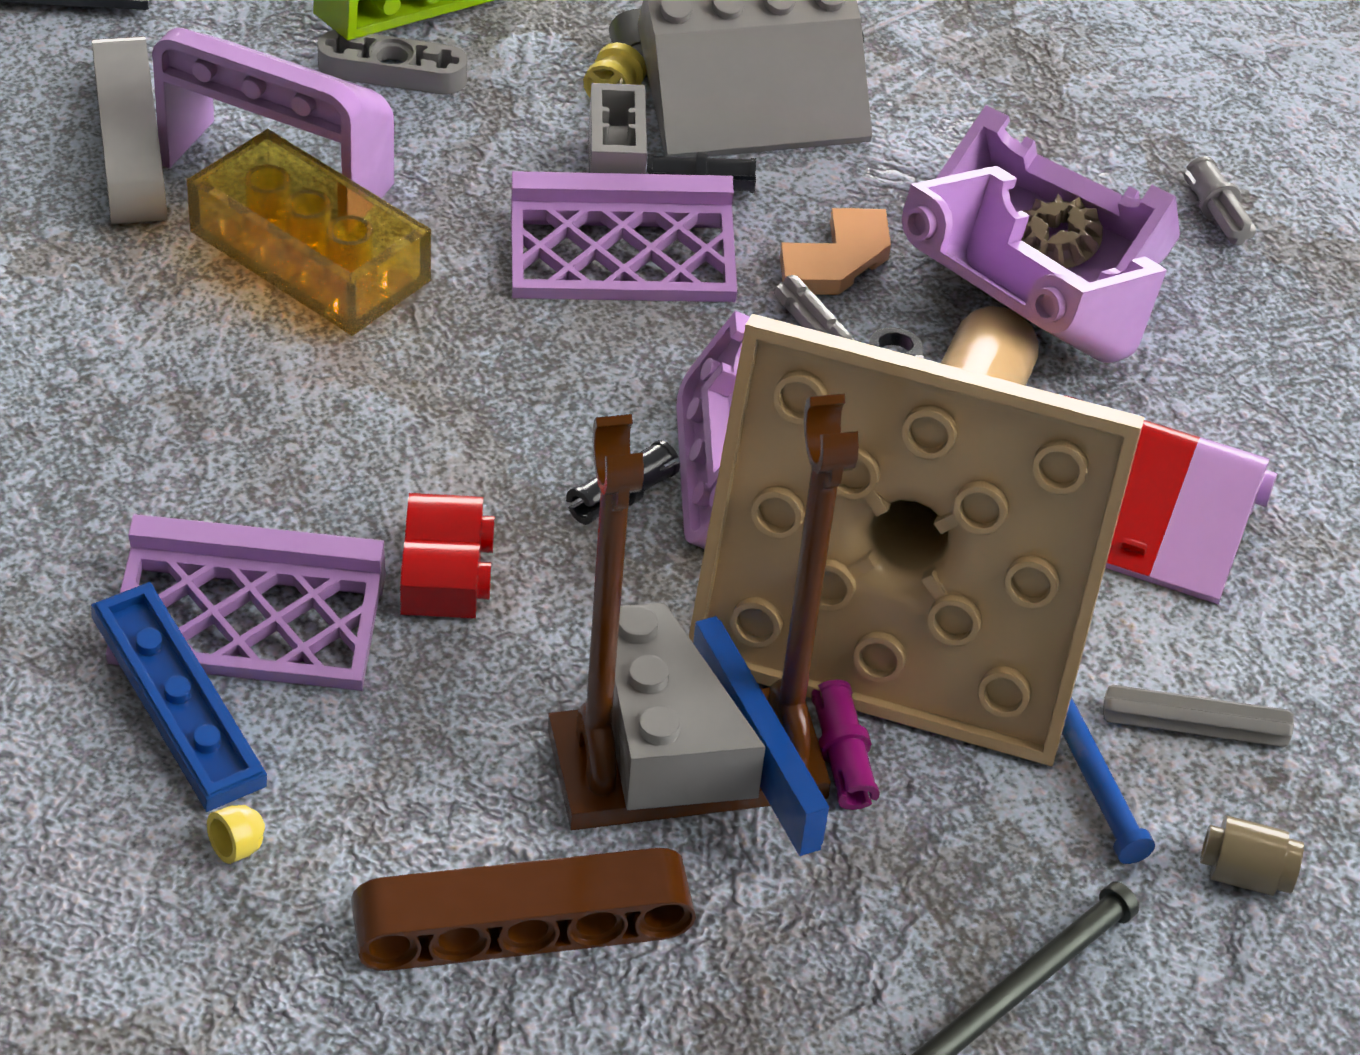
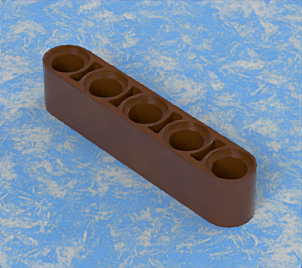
M668 848L639 849L381 877L359 885L351 897L358 956L361 963L367 968L377 971H392L665 940L685 933L693 926L696 919L682 856Z

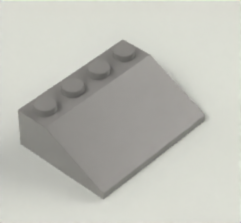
M643 0L637 27L665 156L696 157L697 152H708L709 157L871 142L872 126L862 25L856 0Z

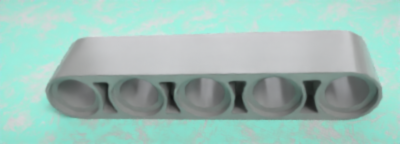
M146 36L91 39L111 225L167 220L165 184Z

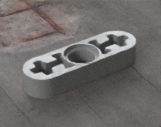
M335 30L323 34L317 42L319 70L321 73L342 80L435 94H453L462 90L467 84V55L463 50L452 45L370 34L347 41ZM400 60L403 61V63L386 64L382 63L381 61Z

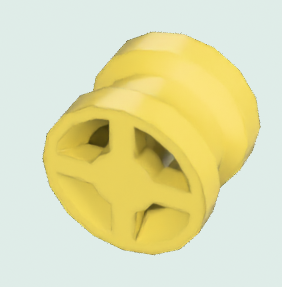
M618 42L607 44L601 49L595 63L589 67L583 78L584 89L589 97L591 95V83L641 85L647 74L643 56L627 44Z

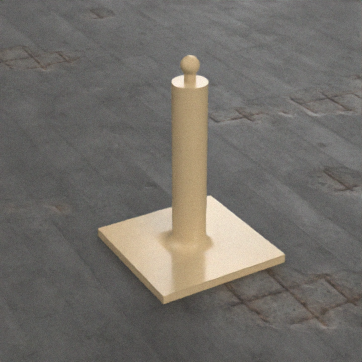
M987 306L971 312L961 321L941 363L752 314L744 330L689 638L693 642L696 621L717 616L718 620H721L757 683L771 686L777 680L782 679L811 475V465L804 437V408L809 397L845 393L846 403L841 411V433L858 431V460L853 470L843 471L841 484L837 487L806 697L811 698L812 690H819L818 685L825 681L844 680L852 688V698L855 709L858 712L1053 767L1145 417L1026 386L1038 359L1039 341L1033 326L1023 316L1010 308Z

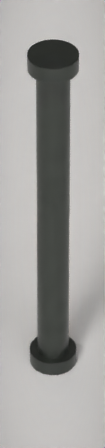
M1111 882L1101 890L1099 902L912 1055H957L1116 922L1127 923L1139 912V903L1134 893L1120 882Z

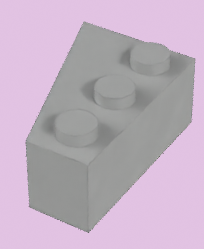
M665 603L621 606L611 725L626 809L636 810L758 798L765 746Z

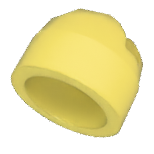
M230 805L209 814L207 818L208 837L215 853L223 862L227 864L234 863L249 857L260 848L263 841L265 823L256 810L246 805Z

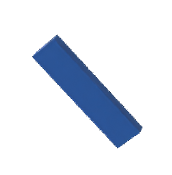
M151 582L91 604V616L205 811L209 812L267 787V773Z
M714 616L696 621L693 644L765 746L760 782L762 792L799 856L821 850L829 811L828 803L721 620Z

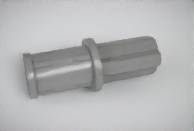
M1203 156L1192 160L1186 167L1190 172H1184L1183 176L1198 196L1202 214L1207 218L1214 217L1231 244L1242 245L1246 239L1253 238L1256 227L1240 204L1241 193L1238 187L1225 180L1211 157Z

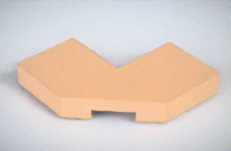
M832 208L830 218L832 243L782 242L780 251L782 283L787 276L796 275L814 295H839L854 284L855 277L868 268L871 270L876 269L889 259L891 241L886 209Z

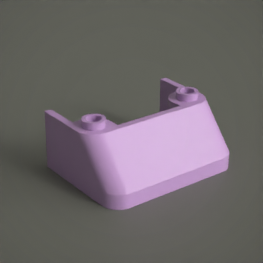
M184 28L169 30L155 44L152 51L162 166L171 168L214 122L213 99L341 143L343 230L353 233L394 184V115L388 102L379 93L237 43Z

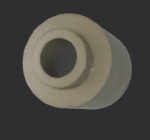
M1225 815L1221 827L1209 825L1202 846L1200 863L1211 866L1210 880L1271 896L1275 894L1276 890L1291 894L1301 868L1304 842L1290 839L1289 831Z

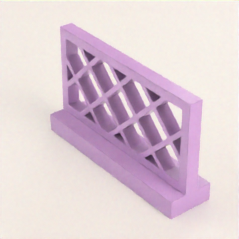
M512 171V298L736 302L737 279L732 214L733 176ZM523 224L552 225L556 229L539 241L523 228ZM582 225L607 226L611 231L595 242L578 228ZM637 226L662 227L666 232L650 243L634 229ZM692 227L720 228L721 233L706 244L689 230ZM566 237L584 250V252L569 263L551 250ZM620 239H624L639 251L636 256L625 264L606 251ZM676 240H679L695 253L681 265L662 252ZM523 246H525L528 249V251H526L524 254ZM721 249H722V256L718 253V251L721 250ZM539 258L557 272L548 280L524 279V270ZM597 260L613 274L604 281L589 280L579 271L592 261ZM651 260L669 275L661 281H645L635 272ZM704 262H707L723 274L724 283L701 282L691 273Z
M133 514L128 534L130 552L120 593L139 586L142 570L170 573L178 583L158 594L165 607L167 608L184 596L189 595L203 611L202 614L179 627L185 640L188 641L214 624L230 642L212 654L195 652L190 646L206 674L363 691L379 595L382 596L386 577L384 540ZM213 578L233 580L240 590L218 604L213 605L199 587ZM275 585L295 586L303 597L276 612L262 596V593ZM339 591L364 594L363 605L342 619L324 601ZM251 601L266 620L240 636L224 617ZM314 608L328 623L329 627L303 642L290 628L288 623ZM359 625L356 637L351 630ZM277 631L293 649L275 661L260 659L250 647ZM338 638H341L354 653L351 668L324 666L314 654ZM107 645V664L119 665Z

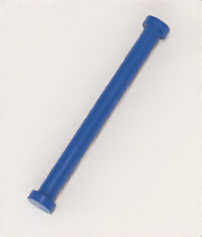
M1071 697L1062 735L1116 839L1113 850L1119 861L1123 864L1140 862L1154 851L1155 842L1148 830L1139 828Z

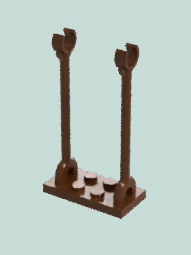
M845 393L813 396L806 400L804 408V437L811 465V475L782 679L774 682L771 687L760 688L825 799L829 797L831 781L806 704V694L837 487L841 484L843 471L853 470L858 460V431L841 433V411L846 403ZM632 414L596 417L593 423V457L601 496L587 700L577 710L548 713L547 730L571 831L770 806L760 788L759 797L754 799L636 810L626 809L611 722L629 493L640 492L644 480L643 453L631 454L630 431L633 424Z

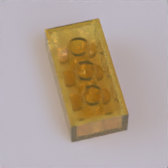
M268 128L187 179L190 232L351 336L431 281V229Z

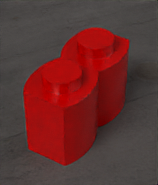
M409 493L401 568L400 615L476 619L477 600H490L492 562H480L481 553H493L495 516H483L484 497Z

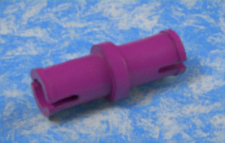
M828 680L818 685L819 690L813 689L811 692V700L815 706L822 736L819 738V746L824 761L830 763L840 807L848 810L862 809L872 805L871 799L877 801L880 795L868 757L872 743L867 729L859 724L850 684L844 680Z

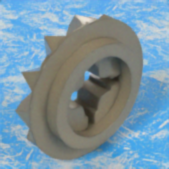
M1057 194L1052 202L1047 203L1036 198L1032 209L1023 211L1029 215L1022 241L1066 269L1078 266L1089 260L1101 245L1103 225L1099 221L1097 209L1086 208L1080 197L1068 202L1063 201L1061 196ZM1061 223H1068V232L1060 230L1049 239V227L1057 228Z

